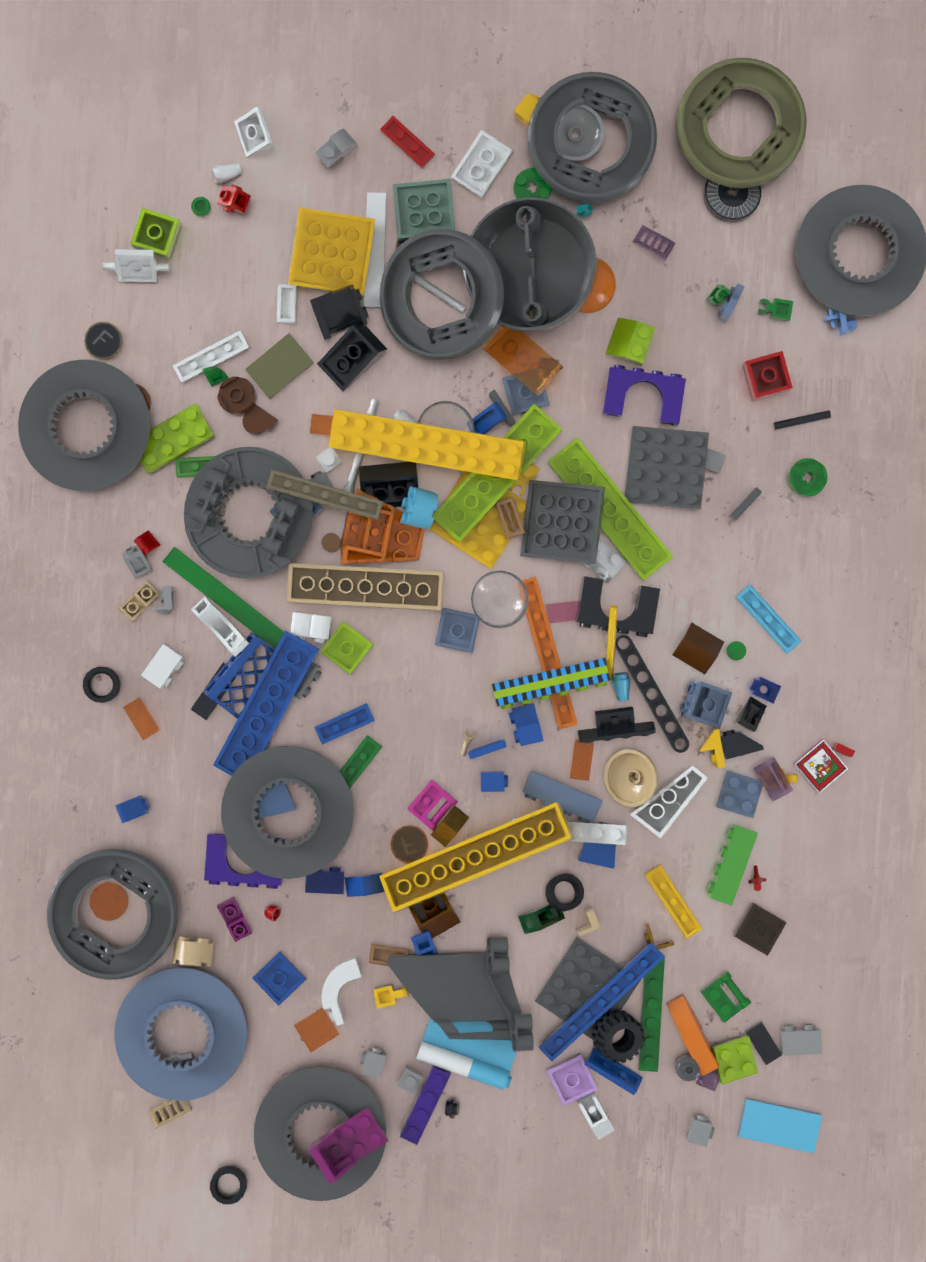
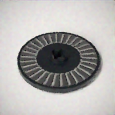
M707 179L704 197L709 209L716 216L729 221H738L749 217L757 209L761 200V186L731 188ZM730 189L737 191L735 197L733 194L729 195Z

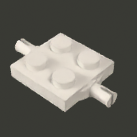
M115 249V262H103V270H115L118 275V282H157V271H169V263H157L154 250Z

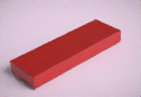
M394 116L380 129L385 136L422 169L435 156L432 150Z

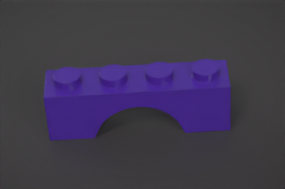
M432 1065L418 1099L400 1132L401 1138L418 1145L449 1080L450 1071Z

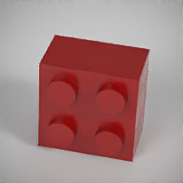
M783 351L751 359L743 363L753 401L787 392L793 388Z

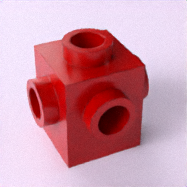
M233 184L231 187L223 186L219 193L217 204L223 207V211L234 214V212L245 213L251 195L242 191L243 188Z

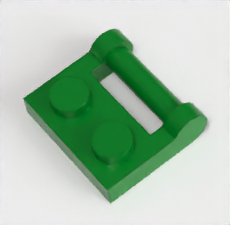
M728 971L700 991L724 1023L751 1004L750 999L743 995L731 979V974ZM725 982L740 1002L736 1006L720 987L722 983Z

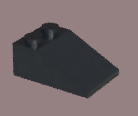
M361 321L353 324L317 364L342 391H345L383 355L387 348Z

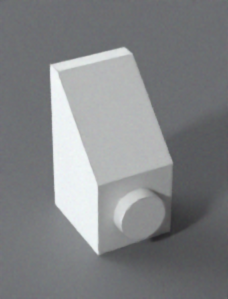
M594 1092L576 1100L598 1140L615 1131Z

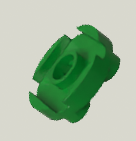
M535 168L525 169L518 174L513 186L516 199L526 197L548 199L552 189L540 177ZM530 183L538 186L534 193L527 189Z
M804 458L797 461L790 468L788 480L792 490L797 495L811 497L823 490L827 483L828 475L823 464L812 458ZM805 472H808L809 475H813V478L810 479V483H807L806 480H803Z

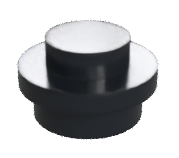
M456 1099L447 1101L445 1105V1115L454 1119L460 1110V1105Z

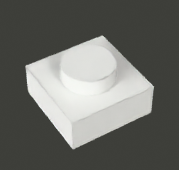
M328 448L316 457L326 473H329L343 463L333 448Z

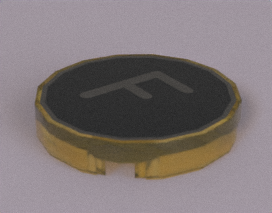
M109 322L95 323L85 333V348L96 359H112L122 349V334L115 325Z

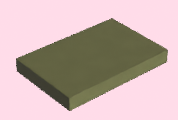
M288 333L245 370L268 398L271 399L314 362L292 335Z

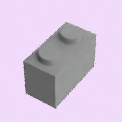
M793 1025L785 1026V1029H780L781 1053L783 1055L822 1054L821 1030L816 1028L815 1025H804V1028L797 1029Z

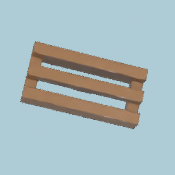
M511 497L496 502L495 505L507 540L525 534L514 498ZM509 502H511L514 514L516 516L520 528V531L518 532L516 531L507 504ZM500 505H504L513 531L512 534L508 531Z

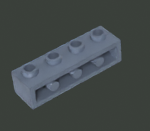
M532 770L522 791L526 793V798L536 801V798L543 801L545 806L556 802L560 803L564 814L571 816L572 813L578 815V820L585 823L595 821L603 802L596 797Z

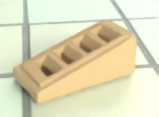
M168 1100L149 1109L148 1114L155 1129L192 1111L188 1100L181 1101L184 1108L182 1111L175 1100ZM172 1103H173V1105H174V1107H175V1110H176V1112H177L176 1114H174L173 1111H172V1109H171L170 1104H172ZM165 1107H166L167 1112H168V1114H169V1116H170V1117H168V1118L166 1117V1115H165V1113H164V1111H163V1108H165ZM155 1112H159L162 1118L161 1121H159Z

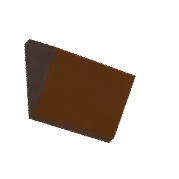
M691 622L672 655L705 675L717 659L724 641Z

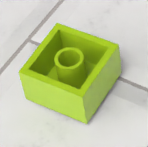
M142 207L130 244L138 250H154V255L170 260L181 222L179 219Z

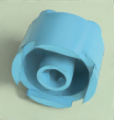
M410 486L408 498L404 497L401 507L404 509V512L401 516V524L428 530L434 520V517H432L433 511L437 510L438 495L432 491Z

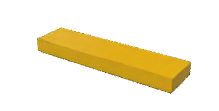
M661 864L644 874L686 939L702 930L701 925Z

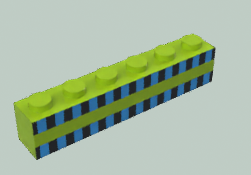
M601 658L494 683L492 686L497 707L501 706L502 709L513 707L512 703L519 701L523 705L532 703V698L539 697L540 701L551 698L550 694L558 693V696L570 694L569 690L575 688L577 692L588 690V685L595 684L596 687L607 685L606 681L610 680L606 659Z

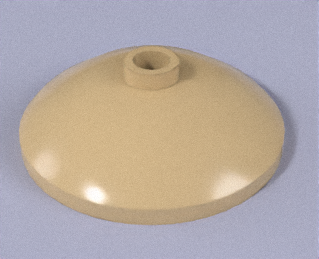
M626 749L615 753L609 759L605 767L604 782L608 793L616 802L627 807H636L643 805L653 797L657 789L658 774L654 763L646 754L639 750Z

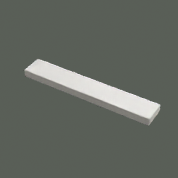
M367 192L366 218L375 219L363 307L381 308L380 284L384 272L386 193Z

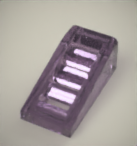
M642 225L633 240L635 244L666 261L676 244L674 241ZM644 232L648 233L643 242L640 241ZM653 236L654 240L651 245H647L650 237ZM657 240L661 241L657 249L653 248ZM664 244L668 245L664 252L660 251Z

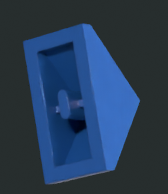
M383 872L345 877L347 897L367 896L385 892L379 877L383 875Z

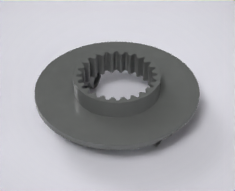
M873 185L846 186L824 196L805 216L799 229L796 243L798 268L807 288L817 300L828 308L850 316L878 315L901 304L918 286L926 268V233L916 212L897 194ZM859 220L861 223L867 220L869 225L875 222L876 228L881 226V232H887L886 239L889 245V262L880 272H877L874 276L870 275L867 279L865 276L858 279L857 274L851 277L850 271L845 273V267L838 266L840 260H835L837 253L833 252L836 249L834 244L838 240L837 237L843 229L851 223L856 224Z
M73 360L49 369L29 388L19 412V439L30 464L48 481L70 490H98L122 480L138 465L145 453L150 437V414L142 392L134 381L121 370L96 360ZM93 397L97 401L100 400V403L105 405V409L110 411L108 415L113 418L110 420V423L114 427L109 428L112 435H107L108 442H102L103 448L98 446L97 452L90 450L89 454L86 452L80 454L78 451L73 453L71 449H67L63 444L61 445L62 441L60 439H56L59 435L54 432L57 426L53 425V423L57 422L58 419L55 418V415L60 414L59 407L64 408V401L69 403L77 398Z
M258 447L230 449L216 455V457L207 462L193 479L186 495L184 506L185 531L191 546L198 556L216 571L236 578L264 577L288 565L305 545L313 520L312 501L266 488L271 469L303 478L298 469L283 456ZM247 485H255L266 490L268 494L272 495L271 499L277 501L274 504L277 507L275 517L270 524L269 530L266 532V536H261L260 541L253 539L252 542L240 540L227 531L228 527L223 526L226 522L221 519L225 515L221 510L226 508L223 502L229 501L227 495H233V489L240 490V486L245 488Z
M274 747L250 757L232 775L222 799V826L230 847L247 866L270 877L283 879L299 878L321 870L341 852L352 828L353 800L344 777L325 757L301 747ZM281 781L284 784H288L291 781L292 785L298 782L299 788L305 786V792L311 791L310 798H315L313 805L316 806L315 813H317L318 817H315L314 820L317 824L311 825L313 831H307L308 837L301 836V841L294 839L293 844L290 840L283 844L281 839L278 842H275V837L269 839V833H263L264 827L261 826V820L259 819L260 812H258V807H260L258 800H263L261 794H267L266 788L273 789V784L275 783L279 786Z
M313 1067L288 1075L268 1092L256 1115L254 1144L262 1168L278 1187L302 1199L328 1201L351 1194L364 1185L380 1164L386 1143L356 1161L350 1170L337 1181L329 1184L316 1161L313 1164H310L309 1159L303 1161V1155L297 1156L298 1150H293L294 1143H292L291 1133L295 1123L294 1120L298 1119L299 1114L302 1115L304 1113V1108L309 1111L311 1106L315 1109L319 1105L322 1106V1109L329 1106L331 1112L336 1109L337 1116L343 1115L342 1121L348 1120L369 1107L385 1135L386 1124L379 1102L363 1082L338 1069Z

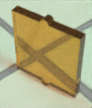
M323 1007L294 1025L301 1036L300 1040L304 1041L310 1052H313L339 1035Z

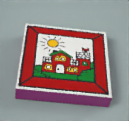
M824 739L794 763L796 768L818 793H821L848 770L847 766Z

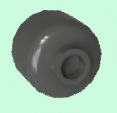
M685 1054L677 1059L675 1070L682 1080L693 1081L700 1075L699 1065L691 1055Z

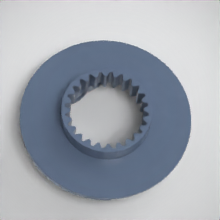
M171 968L146 977L128 993L116 1018L114 1031L115 1046L124 1070L139 1087L163 1099L175 1101L193 1100L216 1091L235 1073L246 1048L247 1024L240 1002L230 988L221 980L197 969ZM184 1004L185 1009L191 1006L192 1012L198 1010V1016L205 1017L203 1022L209 1024L206 1030L211 1031L207 1035V1038L210 1040L206 1043L208 1047H205L203 1053L198 1058L185 1063L179 1062L178 1065H175V1061L168 1063V1058L161 1059L162 1054L155 1053L157 1047H152L154 1040L150 1039L153 1035V1032L150 1030L154 1028L153 1023L162 1014V1011H167L168 1007L173 1009L175 1005L181 1008Z

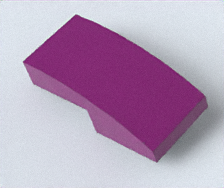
M235 897L217 905L235 942L252 934L251 928Z

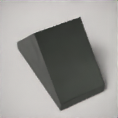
M750 696L735 722L755 732L767 706Z

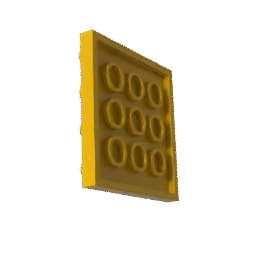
M299 207L288 284L335 291L353 284L355 290L359 289L361 295L364 296L375 219Z
M463 471L445 501L471 472ZM508 490L498 502L513 497L521 521H523L527 501ZM511 502L507 504L517 531L519 525ZM496 505L488 511L460 543L434 520L429 528L430 531L489 569L493 568L511 540H507ZM500 505L508 531L512 534L513 531L504 505Z

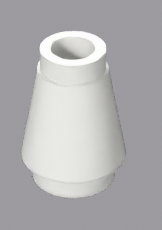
M239 164L216 165V168H212L215 183L223 184L240 175L241 169Z

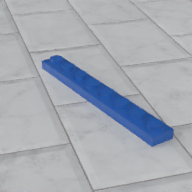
M652 942L648 944L539 1046V1049L551 1061H554L664 959L663 953Z

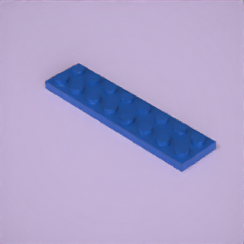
M288 631L284 632L213 766L232 776L246 760L266 750L318 654L319 648Z

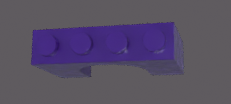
M614 365V367L609 368L602 415L622 417L627 390L637 383H649L657 388L662 398L659 423L679 425L686 379L682 378V375L671 373L670 376H666L661 371L646 373L642 368L627 370L622 365Z
M207 834L204 880L209 881V884L220 885V882H228L229 886H239V883H247V887H259V884L266 885V888L278 889V886L282 885L283 878L270 877L257 871L250 874H242L235 871L227 859L228 841L225 834ZM275 838V842L281 839L283 844H285L286 838Z

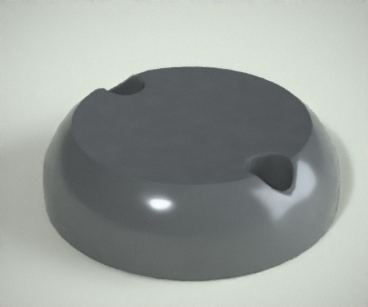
M537 197L514 199L494 208L474 228L471 236L480 241L493 255L503 279L504 303L498 325L519 332L546 331L568 321L587 301L596 279V250L586 226L565 206L555 201ZM525 214H526L527 223H525V222L523 221V217H524ZM463 270L465 284L472 298L471 283L468 275ZM531 310H533V319L529 317Z

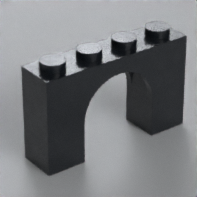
M582 577L575 622L580 623L579 627L591 628V625L599 626L598 630L608 631L609 617L605 615L600 604L604 579ZM638 587L635 609L628 618L617 621V633L629 634V631L636 632V636L647 637L648 634H653L660 588Z

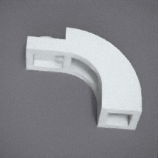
M205 596L191 609L198 619L220 639L235 657L249 644L241 632Z
M356 957L338 964L329 973L323 985L321 997L323 1010L331 1008L329 1015L331 1021L336 1022L337 1026L345 1022L338 1001L340 988L346 982L362 977Z

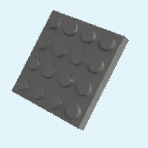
M633 426L625 490L627 500L630 503L701 510L709 433Z
M529 480L524 521L525 534H523L520 556L596 564L605 487Z
M576 937L540 991L535 1002L562 1020L567 1021L624 967L579 937ZM639 982L607 1011L611 1010L614 1012V1009L621 1011ZM593 1023L583 1034L592 1039V1034H594L592 1029L596 1027V1024Z

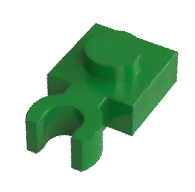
M717 285L706 300L713 305L721 304L725 301L727 295L731 294V291L724 285Z
M774 298L773 303H770L767 299L760 300L759 303H764L766 309H759L758 313L766 314L771 312V318L790 321L793 301Z

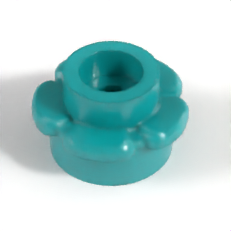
M591 203L577 206L576 215H580L581 218L592 215L591 211L594 208H592Z

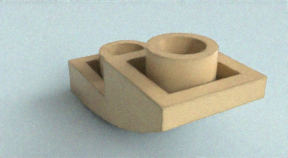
M146 581L118 610L132 623L156 600L160 593Z

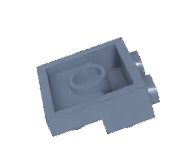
M693 679V682H690L686 689L688 693L687 699L680 706L681 716L720 729L732 692Z

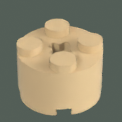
M178 936V940H175L172 963L177 964L178 960H180L179 964L204 966V963H206V967H211L213 952L211 939L197 938V942H191L192 938Z

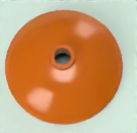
M597 258V273L592 292L578 311L580 313L600 311L609 304L614 296L616 288L614 273L609 265Z

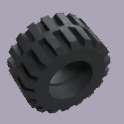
M614 1009V1012L611 1010L607 1011V1015L603 1014L601 1019L595 1022L596 1027L592 1029L594 1032L592 1034L593 1044L609 1061L625 1063L626 1059L632 1060V1056H637L639 1054L638 1050L643 1048L642 1042H645V1037L643 1036L645 1032L642 1029V1025L626 1011ZM625 1029L623 1037L618 1042L612 1043L613 1036L619 1030Z

